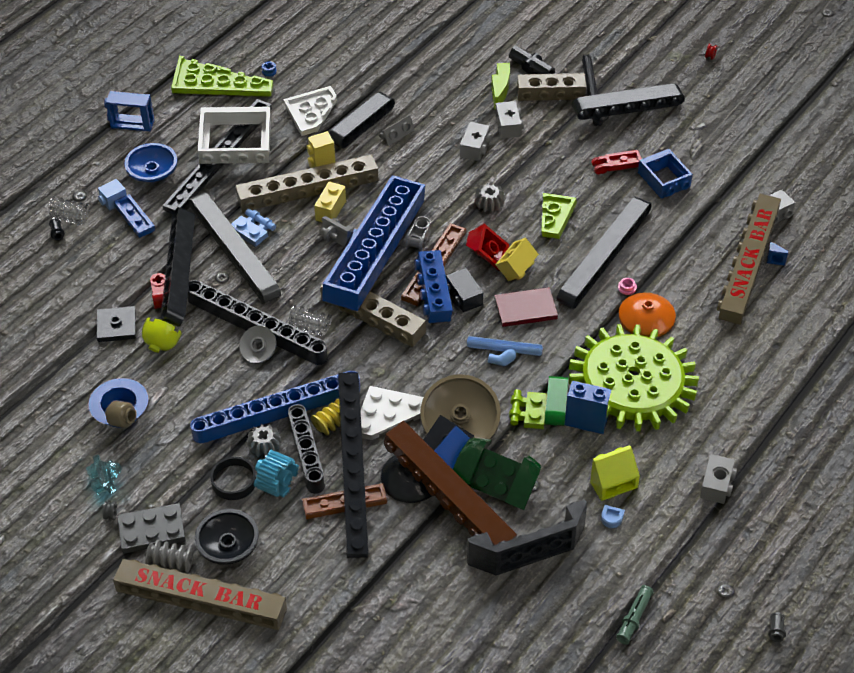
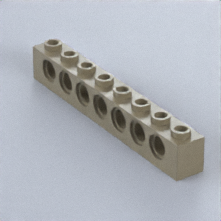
M371 154L235 185L237 199L242 212H245L247 209L263 208L322 194L328 182L350 188L379 181L378 167Z

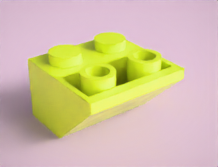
M630 445L593 458L590 483L601 501L638 488L640 475Z

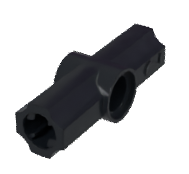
M516 45L509 52V58L519 63L528 74L531 72L535 74H555V68L543 62L542 57L538 53L530 54Z

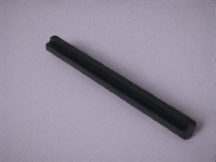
M589 54L583 55L582 63L588 96L597 95L591 56ZM602 117L592 119L594 126L602 125Z

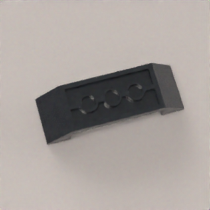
M575 501L567 505L565 521H561L557 525L541 528L530 534H522L515 539L501 541L497 545H493L487 532L473 535L467 539L468 565L497 576L574 550L585 527L587 501Z

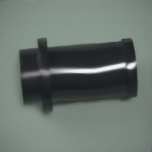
M57 218L51 219L49 221L51 228L50 236L52 239L59 241L63 239L65 232L61 227L60 220L58 221Z

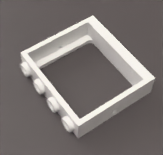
M270 107L201 108L198 141L199 164L269 163ZM212 125H262L261 148L209 149L210 127Z

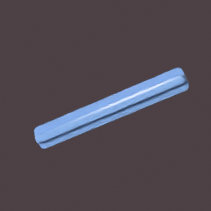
M469 336L467 339V347L502 352L513 349L519 354L541 356L543 346L540 344Z

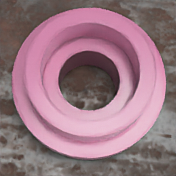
M623 278L619 282L618 290L620 293L632 295L636 292L637 285L633 279Z

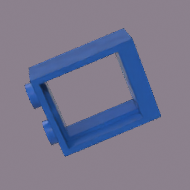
M109 92L108 98H105L104 106L107 108V120L110 121L111 128L151 132L155 119L150 94ZM117 105L139 107L141 116L119 114Z
M670 149L639 160L638 173L661 199L691 187L693 174ZM668 167L677 178L663 184L654 172Z

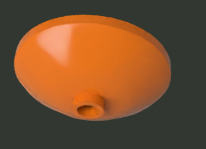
M637 293L631 295L622 302L619 308V321L631 334H633V329L637 324L641 328L640 335L650 337L651 332L657 329L659 337L669 332L675 323L676 313L674 307L667 299L657 294Z

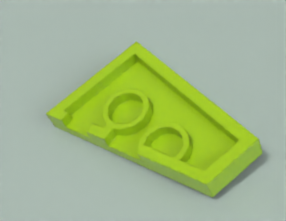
M543 193L541 229L543 237L560 239L577 204L575 197Z

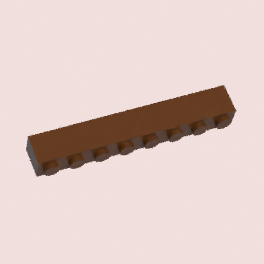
M404 420L385 434L384 446L389 453H393L398 458L399 463L403 467H407L412 472L413 477L425 485L428 493L435 496L440 501L442 507L445 510H449L454 515L455 520L468 529L471 536L487 532L493 545L517 537V534Z

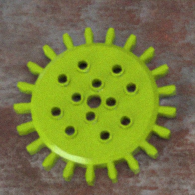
M617 324L616 335L611 337L604 328H600V342L595 341L589 335L585 337L584 345L590 351L576 346L574 356L584 360V362L570 359L569 370L582 373L569 374L568 382L571 384L572 381L611 389L607 417L609 414L617 417V429H621L625 419L634 420L636 431H641L643 420L650 419L653 427L657 430L660 428L661 423L659 416L662 415L673 424L676 422L677 414L672 408L675 407L685 414L688 412L690 404L680 398L683 397L695 401L697 391L684 386L697 387L699 376L685 375V373L694 372L696 363L695 361L681 363L680 360L686 358L687 349L683 348L673 352L671 348L675 338L672 336L664 343L657 341V329L651 332L650 337L640 335L641 328L637 324L633 329V334H624L622 325ZM630 371H636V372H638L639 374H638V375H633V374H631V373H629V372H630Z

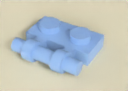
M251 209L245 211V215L249 216L247 219L240 216L231 223L241 238L255 247L268 237L267 229L272 231L276 229V225L272 223L271 219L264 218L256 210L252 211Z

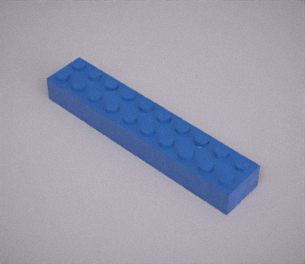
M391 176L323 282L322 301L355 311L359 310L422 206L425 196V184Z

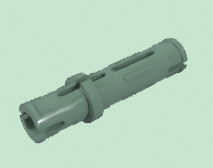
M647 585L640 587V591L628 615L624 616L622 620L623 625L616 635V639L620 643L629 644L634 631L639 628L641 616L654 593L651 587Z

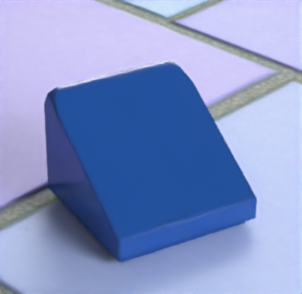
M770 242L767 263L785 266L788 251Z

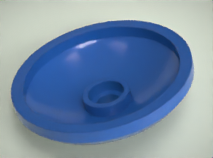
M147 143L131 150L125 158L124 165L127 174L133 179L142 182H156L171 175L177 167L178 160L175 151L169 146L160 143Z

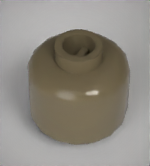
M116 400L109 404L105 411V416L111 426L127 428L135 422L137 413L131 403Z

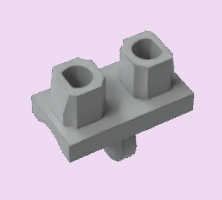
M324 216L322 217V227L319 233L324 235V240L328 242L333 240L345 247L348 245L349 238H351L354 229L350 226L345 227L341 225L336 218L330 219Z

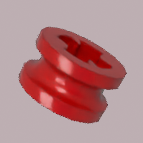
M709 43L705 58L711 57V60H714L718 46H712Z

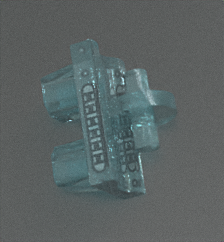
M98 454L93 457L94 463L86 467L89 477L92 479L99 477V479L91 483L92 489L97 494L106 490L113 494L116 492L113 479L118 478L117 475L122 470L121 466L112 460L103 462Z

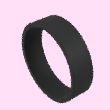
M228 457L219 461L213 467L210 475L213 491L225 500H240L247 497L255 489L256 472L253 464L242 457ZM229 466H243L253 474L249 485L241 490L232 492L220 489L215 485L214 480L222 469Z

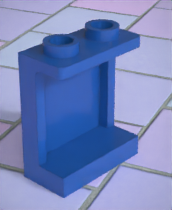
M572 381L567 395L565 426L604 434L608 421L607 410L611 389Z

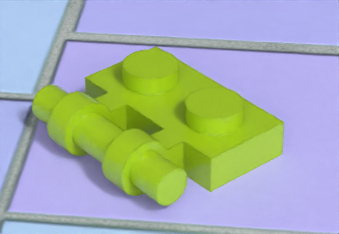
M514 390V394L511 396L512 409L509 411L510 424L517 425L518 421H524V428L544 429L547 393L527 392V398L521 396V390ZM520 407H526L525 412L520 411Z

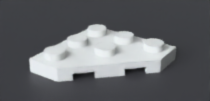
M328 86L283 100L284 106L301 136L318 132L336 104L337 96L332 87Z
M370 386L360 410L362 438L374 440L379 437V434L390 431L403 420L408 422L412 419L414 421L420 419V409L424 397Z

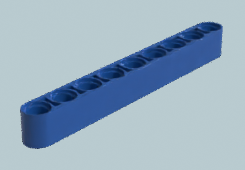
M346 371V372H343V373H357V372H355V371ZM338 374L197 417L190 423L193 440L200 444L260 426L261 424L264 425L289 417V408L296 404L304 406L306 411L334 403L336 399H339Z

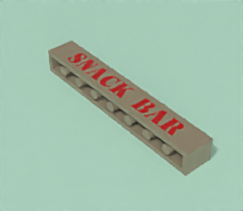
M759 194L758 200L753 201L751 208L753 214L749 213L746 223L749 226L743 230L742 238L744 240L739 242L737 248L739 255L738 257L734 256L732 267H734V270L729 271L727 277L729 284L728 286L724 285L722 292L724 299L719 300L717 311H720L719 319L739 325L742 323L777 218L781 202L780 198Z
M122 559L113 579L117 592L275 630L280 629L287 610L286 597L280 594H270L256 588L249 589L235 583L228 584L218 579H207L197 574L181 573L176 569L169 570L155 564H143L137 560Z

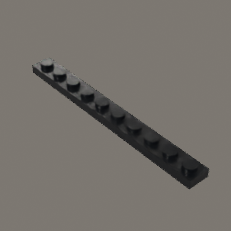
M256 99L250 106L270 107V111L272 110V104ZM258 124L233 125L214 148H238ZM224 163L199 164L162 205L163 210L173 214L177 207L185 209L189 205V198L196 196Z
M338 373L347 558H368L358 373Z

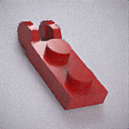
M638 150L594 157L591 163L595 166L594 171L596 174H605L607 171L639 167V160L642 158Z

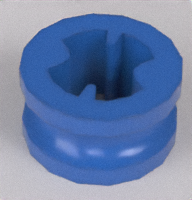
M268 61L262 64L261 68L264 76L271 77L277 73L274 62Z

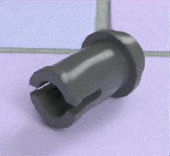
M774 612L770 616L771 629L768 631V635L772 641L781 642L786 637V631L784 630L785 616L782 613Z

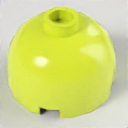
M147 318L142 328L144 342L149 345V350L159 353L160 350H170L176 346L182 333L180 330L178 333L174 331L175 326L156 318L154 322Z

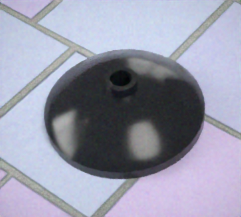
M395 455L386 461L381 470V483H383L385 492L390 497L404 503L422 502L432 497L421 481H417L413 477L412 472L399 463Z
M223 509L209 514L200 522L195 532V544L200 555L206 560L220 565L234 564L244 560L255 550L259 540L256 522L247 513L236 509Z

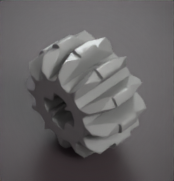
M487 183L486 186L481 185L476 190L475 203L479 209L493 213V210L499 211L500 207H503L505 194L501 186L496 187L495 184L489 185Z
M261 424L260 428L254 427L253 431L248 433L247 446L251 454L256 453L258 458L261 455L267 456L270 450L277 451L280 449L281 436L278 434L277 428H272L270 424L267 427Z

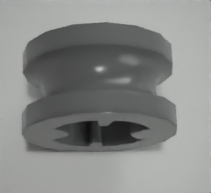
M104 501L103 519H108V517L112 520L116 519V501H112V503Z

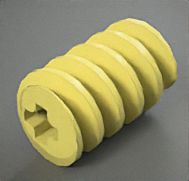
M336 399L334 403H330L328 407H324L322 411H318L316 415L310 417L313 426L327 436L330 434L328 428L331 431H335L336 427L334 424L340 427L339 399Z

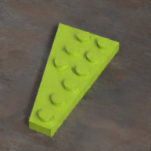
M179 55L171 90L172 93L271 97L274 85L273 80L259 76L249 77L244 72H231L229 68L210 63L201 64L198 63V60H186L184 56Z

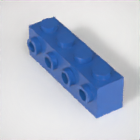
M441 250L419 251L418 258L414 260L415 270H418L419 273L417 275L418 285H421L422 288L420 289V298L424 300L423 314L427 316L428 323L450 322L453 309Z

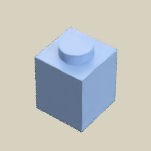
M117 179L98 188V200L102 206L105 205L109 210L116 208L114 206L115 200L127 195L126 189Z

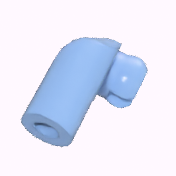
M508 349L500 355L490 353L488 363L507 366L515 360L516 352L513 349Z

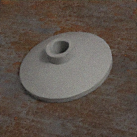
M265 326L251 327L241 337L239 344L240 352L247 361L262 363L273 355L276 349V337ZM262 343L263 346L258 349V345Z

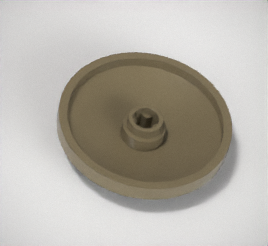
M458 374L442 378L429 388L422 400L420 416L426 435L438 417L442 415L473 434L474 438L491 440L499 427L501 410L499 400L488 384L474 376Z

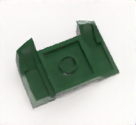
M482 438L469 439L459 453L453 470L470 487L525 510L540 473L541 465L531 456L524 457L522 463H519L488 450L487 448L492 440Z

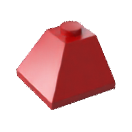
M484 223L469 232L466 246L500 271L495 264L508 250L509 244Z

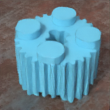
M270 450L265 459L258 460L255 466V471L258 474L256 475L257 478L255 479L254 486L273 496L285 497L290 492L291 488L288 486L291 484L292 477H296L298 474L299 465L295 464L293 458Z

